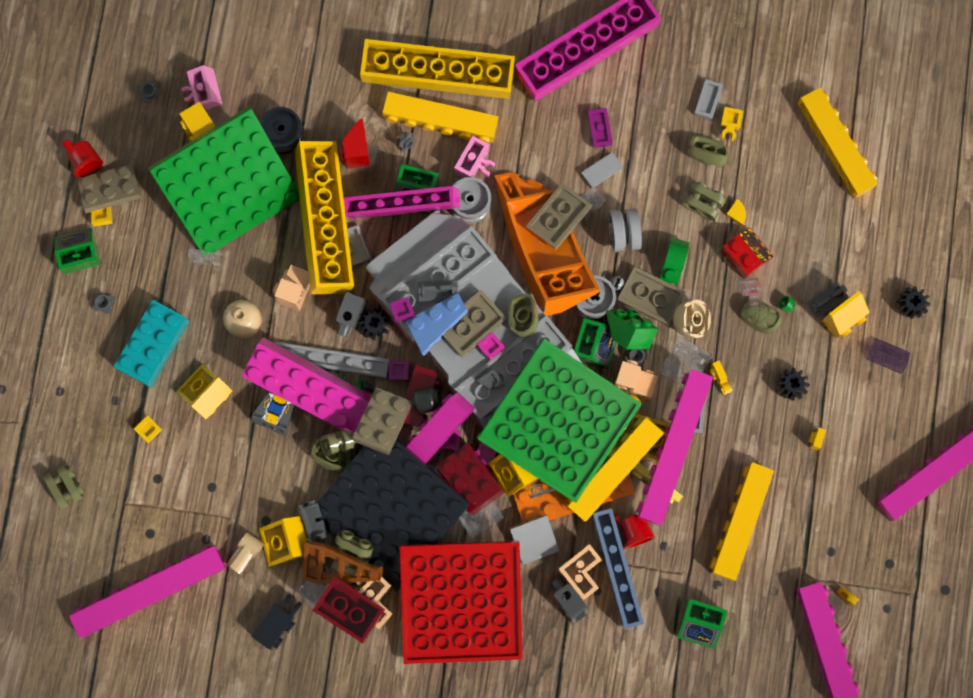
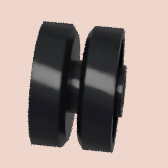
M275 107L267 111L261 119L260 125L277 154L293 152L299 141H302L304 138L301 121L292 109Z

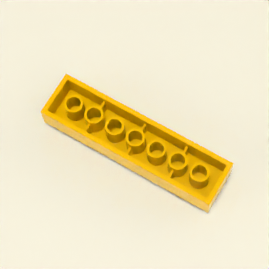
M365 39L360 77L361 82L510 99L515 56Z
M299 141L294 149L310 293H349L354 287L337 141Z

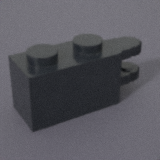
M288 594L280 606L274 603L251 635L252 638L269 650H273V648L278 649L284 640L281 637L285 632L289 633L295 625L293 622L294 616L301 608L302 603L300 601L296 603L289 614L284 609L292 600L293 596Z

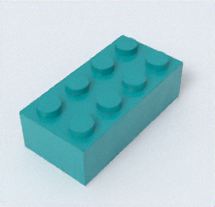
M152 300L116 361L114 368L152 388L190 323L189 320Z

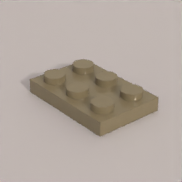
M133 163L77 178L85 213L141 198Z
M561 183L526 225V228L557 250L592 208V204Z
M634 266L617 301L669 326L674 311L680 304L685 291Z
M482 290L478 291L464 303L468 312L442 335L462 358L507 320L505 315Z
M376 387L352 437V441L389 455L411 409V401Z

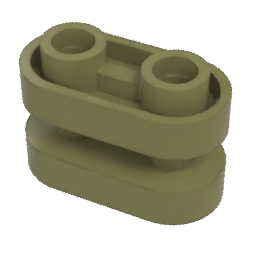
M702 182L692 183L689 188L692 197L685 196L682 205L710 221H715L719 215L715 208L723 207L726 202L724 195L719 191L708 189ZM699 199L705 201V202L708 203L709 205H707V204H705V203L699 201Z
M346 429L336 434L331 433L322 436L320 442L324 455L328 456L338 451L343 452L352 449L356 443L352 441L354 432Z
M65 464L57 468L59 474L55 477L51 472L43 476L55 501L62 510L70 506L69 499L73 497L77 502L83 498L82 494L85 493L81 484H76L73 478L76 476L70 466L66 467ZM62 481L68 489L65 493H63L58 484Z
M348 530L337 533L335 539L337 545L333 546V548L368 563L366 557H370L373 551L370 541L360 539ZM345 563L346 566L357 570L356 565Z

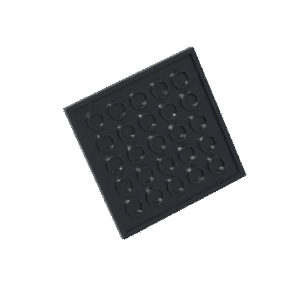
M397 438L389 455L367 446L360 450L318 501L322 516L316 518V521L323 520L326 530L335 538L338 532L348 530L354 536L370 541L373 551L370 557H366L368 563L381 566L383 569L382 578L392 586L391 588L394 591H398L401 587L400 545L438 544L471 503Z

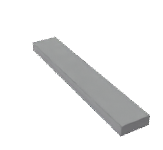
M275 342V344L325 370L387 379L390 359Z

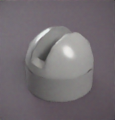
M614 276L610 280L615 288V292L623 289L625 281L622 277ZM617 279L620 280L618 288L614 287Z

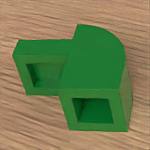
M671 237L659 279L678 285L690 242Z

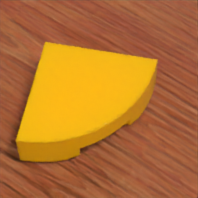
M737 199L726 216L742 226L746 218V211L742 202Z
M843 587L836 591L849 606L855 605L859 601L856 596Z

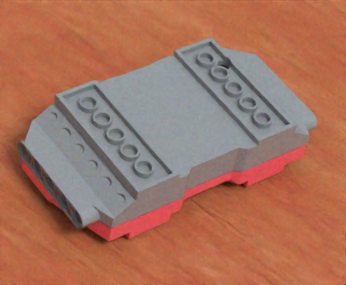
M437 210L366 266L367 271L374 278L369 290L402 334L415 345L417 343L406 320L396 323L389 303L408 297L414 315H417L444 301L419 302L418 282L457 280L458 293L463 303H466L478 291L482 290L505 315L507 320L493 332L505 346V349L490 361L477 346L462 358L443 336L427 352V355L448 379L449 390L453 395L459 392L476 408L470 416L483 429L543 338L577 361H581L571 348L572 345L537 304L539 321L535 335L530 338H521L511 330L508 321L510 300L514 296L526 293L472 226L470 227L460 216L443 215ZM491 369H494L505 385L497 389H489L478 383L477 379Z

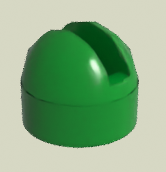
M784 296L779 302V308L784 312H792L794 306H796L795 301L789 296Z

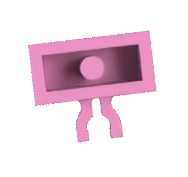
M202 65L187 71L191 87H182V91H191L192 93L184 98L185 102L193 100L195 104L200 102L205 110L223 104L213 68Z
M472 136L454 167V174L461 178L474 177L477 171L480 170L483 175L489 177L490 172L485 170L484 166L495 167L493 161L484 160L489 152V144Z

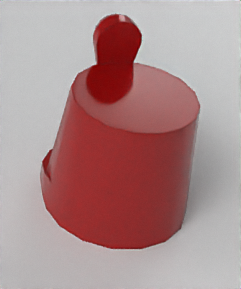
M69 139L62 141V146L67 150V155L74 168L73 173L76 177L92 175L103 166L104 162L88 141H80L72 145Z
M618 513L614 514V518L623 531L626 542L623 545V549L636 547L655 538L649 523L638 519V514L622 521Z

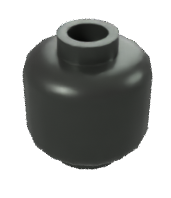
M429 386L416 389L414 397H411V403L413 408H416L419 413L424 414L439 408V405L442 404V398L439 390Z

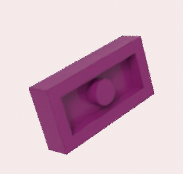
M607 108L588 110L593 148L612 146Z

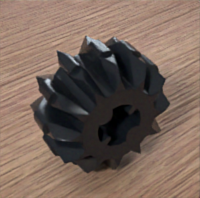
M914 286L912 290L907 287L905 292L899 294L900 299L897 300V303L901 304V306L898 307V310H904V317L909 314L910 319H913L915 316L921 318L922 313L926 314L928 312L926 307L930 306V302L925 300L929 298V295L923 296L924 289L918 292L917 286ZM913 299L917 305L913 306V303H910V301Z
M377 308L373 309V313L367 309L368 316L360 315L364 320L358 322L359 326H363L360 329V333L366 332V339L372 335L373 341L376 340V335L383 339L382 332L388 334L389 331L386 328L391 327V323L386 322L390 319L389 315L384 316V310H381L378 314ZM372 321H376L378 324L377 328H374V326L370 327Z
M792 368L791 372L786 369L784 370V375L780 374L778 376L781 381L776 382V385L782 387L778 390V393L784 391V399L790 395L791 401L795 400V396L800 400L802 394L806 395L808 393L805 388L809 387L810 383L804 382L808 379V376L802 377V370L796 374L795 368ZM792 381L796 382L794 388L790 387Z

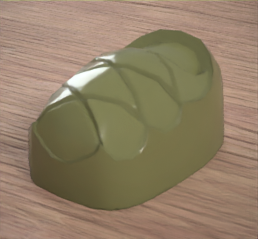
M703 136L692 137L688 148V154L691 158L718 168L725 165L728 159L725 143Z
M530 294L514 296L509 303V326L521 338L534 336L538 329V312L535 301Z
M749 299L740 312L741 319L747 325L764 334L776 331L782 323V316L779 311L756 299Z
M320 438L316 440L311 450V458L317 464L336 473H342L353 460L351 449L325 456L322 451Z

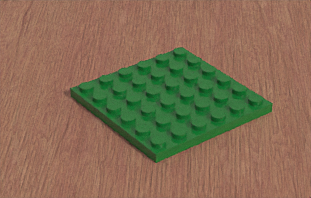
M250 106L148 167L204 257L217 251L300 199L298 189Z
M543 338L477 439L576 503L642 403Z

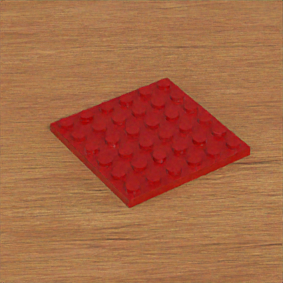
M520 541L400 545L403 664L523 660Z

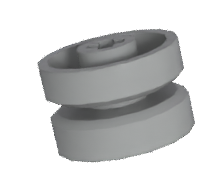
M465 177L458 180L453 186L458 188L460 192V208L450 209L453 216H460L467 224H475L482 221L488 215L491 208V192L488 186L482 180L475 177Z
M637 208L626 209L624 219L620 210L609 211L608 228L613 252H623L626 242L631 251L641 250V226Z
M594 275L600 292L591 297H596L597 301L596 299L594 301L591 300L590 297L576 304L573 308L582 319L601 321L607 317L608 310L613 309L616 292L609 280Z

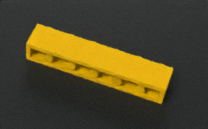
M818 88L801 97L797 104L852 197L855 199L872 190L877 185V178L867 167L865 157L861 156L858 152L856 142L853 139L851 140L848 135L846 125L842 124L839 120V114L829 103L827 93Z
M392 92L387 93L383 109V119H386L387 122H401L408 127L419 126L431 132L437 130L448 136L452 134L460 135V138L470 140L472 136H475L487 144L489 142L493 143L498 124V116Z
M646 416L643 419L639 417L633 424V431L630 434L626 432L619 440L621 444L617 449L615 447L612 448L608 454L609 458L602 463L578 501L575 503L571 499H567L569 501L568 507L585 522L664 434Z
M753 462L749 466L745 465L742 472V477H744L743 483L738 485L735 495H738L736 503L732 502L729 513H731L730 520H726L723 526L724 537L719 539L716 550H719L717 557H713L710 563L711 574L732 582L736 581L774 470Z

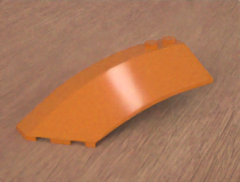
M513 172L494 175L504 219L516 256L528 286L542 312L547 316L562 313L599 293L600 288L585 261L573 231L555 250L526 228V225L556 189L549 190L544 188L543 184L531 179L526 181L519 178V175Z

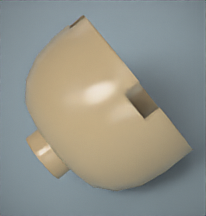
M234 301L224 311V327L234 337L240 339L250 338L258 332L262 323L261 312L250 301Z
M688 300L676 307L673 314V324L677 332L682 336L700 338L704 336L702 334L705 331L709 330L711 323L710 311L705 308L704 305L706 304L703 301Z

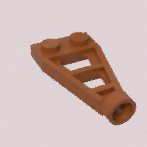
M312 541L305 542L303 581L329 584L335 576L344 583L380 582L383 572L381 566L366 563L327 544ZM325 557H331L338 561L339 568L337 573H326L324 571ZM345 563L356 565L357 575H346Z

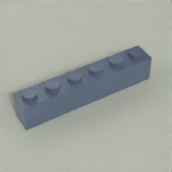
M612 508L593 513L591 515L622 628L628 629L642 625L644 621Z

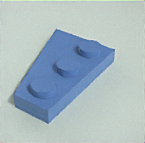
M459 293L406 320L423 356L435 342L437 343L441 339V336L449 328H452L468 312Z

